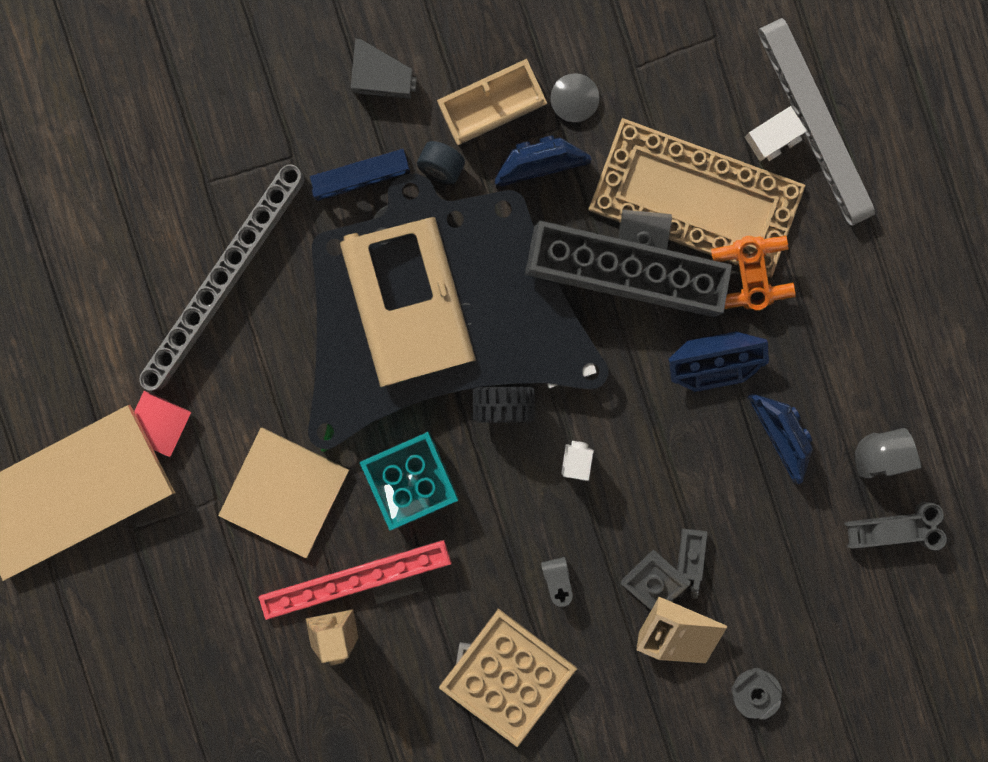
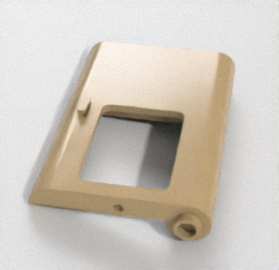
M435 217L358 236V233H353L343 237L344 241L340 243L380 387L476 361ZM414 234L418 241L433 298L429 301L388 311L383 303L368 247L377 242Z

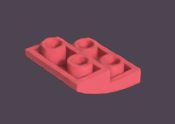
M143 391L134 413L153 450L171 457L191 412L167 402L164 398Z

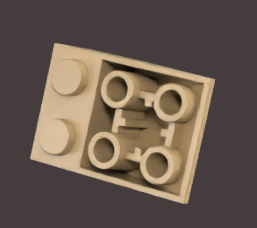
M658 597L639 631L637 651L658 660L706 663L727 626Z

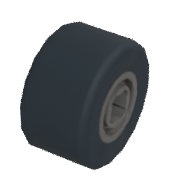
M436 141L426 143L417 161V167L424 175L436 182L447 185L455 184L465 165L464 157L457 150Z

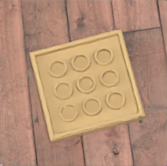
M260 428L218 516L307 558L346 479L349 469L265 428Z
M498 608L441 683L439 689L518 747L577 670V667Z

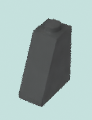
M355 39L351 78L352 92L411 99L412 92H416L417 77H413L412 69L365 41Z

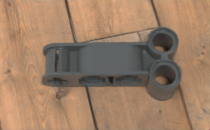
M921 502L916 506L914 514L845 522L849 537L847 548H863L918 541L926 548L940 550L947 541L946 534L936 526L944 518L943 510L934 503ZM931 507L933 509V516L927 520L925 518V511ZM935 532L936 540L929 544L927 540L928 535Z

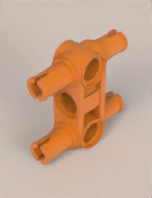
M786 235L763 239L760 236H745L741 240L733 242V245L711 248L713 261L723 262L736 259V262L739 261L743 289H741V292L727 294L724 309L744 306L747 309L762 310L766 306L773 304L776 300L796 297L794 283L771 286V284H768L764 260L766 254L789 250ZM752 244L756 246L755 252L751 254L743 252L746 245ZM755 292L764 294L763 298L758 301L751 299V296Z

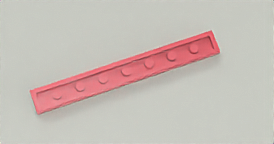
M445 540L266 593L259 596V601L265 620L448 566L452 562Z

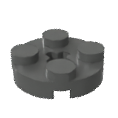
M760 668L747 670L740 674L731 688L735 706L748 718H769L777 712L781 705L782 688L780 683L771 673ZM761 688L763 690L761 692V699H751L754 689L759 690Z

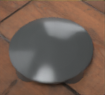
M577 73L568 74L561 77L553 86L550 102L553 110L560 118L577 124L587 120L595 113L599 104V91L589 77Z

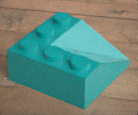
M430 431L360 462L389 530L427 515L459 499Z

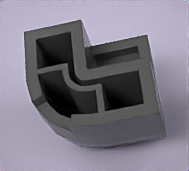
M905 428L885 433H871L858 443L855 451V462L860 477L872 478L878 474H887L889 476L921 468L916 445L911 434Z

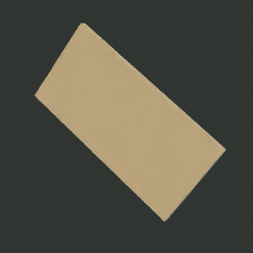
M622 118L588 211L617 222H621L622 210L672 214L669 241L712 256L711 248L733 245V242L741 240L745 236H760L763 239L783 235L787 237L806 185ZM752 244L746 245L743 252L751 254L755 252L756 246ZM782 251L768 253L764 257L768 277L773 276ZM736 259L727 261L739 266V261L736 262Z
M131 405L119 409L0 472V576L3 581L175 493Z

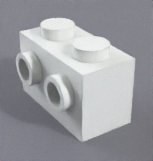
M790 106L749 132L745 139L759 161L765 158L771 161L781 154L780 149L788 145L791 148L802 141L801 135L806 132V129Z

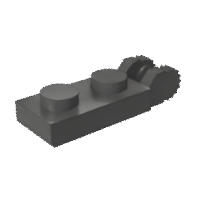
M682 528L677 571L686 579L693 580L690 595L691 598L697 599L700 581H702L707 531ZM684 591L678 597H682Z

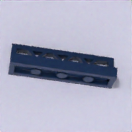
M400 149L312 175L310 180L313 186V196L319 201L410 174L411 172L404 149Z

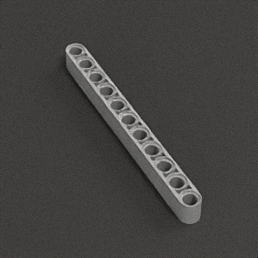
M285 165L281 168L139 377V382L144 389L160 390L166 386L304 183V175L296 166ZM297 172V180L293 183H287V174ZM276 192H283L284 198L280 203H273L272 197ZM269 212V221L265 224H260V214ZM249 232H254L256 235V239L252 244H246L245 236ZM240 252L242 260L239 264L234 265L231 257L234 253ZM226 272L228 280L225 284L220 285L217 281L218 275ZM208 292L214 295V301L210 305H206L204 302V296ZM197 312L200 316V321L194 326L190 322V317L193 313ZM181 332L186 336V342L182 346L178 345L176 341L177 335ZM166 353H170L172 356V362L168 366L163 363V356ZM152 373L158 376V383L155 386H152L149 382V376Z

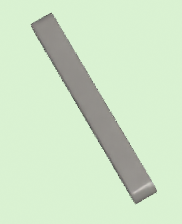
M781 18L759 28L758 34L794 112L806 129L805 135L849 225L853 226L874 216L875 209L786 21Z

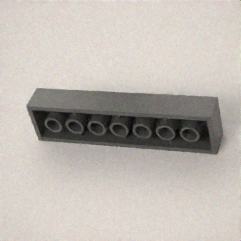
M539 221L533 230L525 275L716 317L724 313L732 265Z

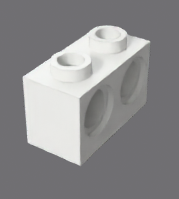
M572 441V445L566 444L561 471L564 477L589 481L593 450L588 448L587 443Z

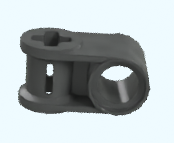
M565 557L541 562L552 602L559 607L569 605L572 601L573 593ZM560 588L564 592L569 593L565 595L564 600H561L559 596L555 597Z

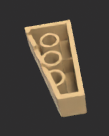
M353 609L305 618L311 648L321 662L329 661L330 665L345 662V658L349 657L359 638Z

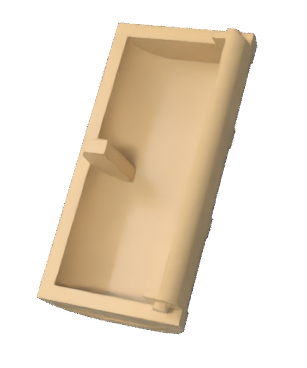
M527 59L437 100L457 146L547 104Z

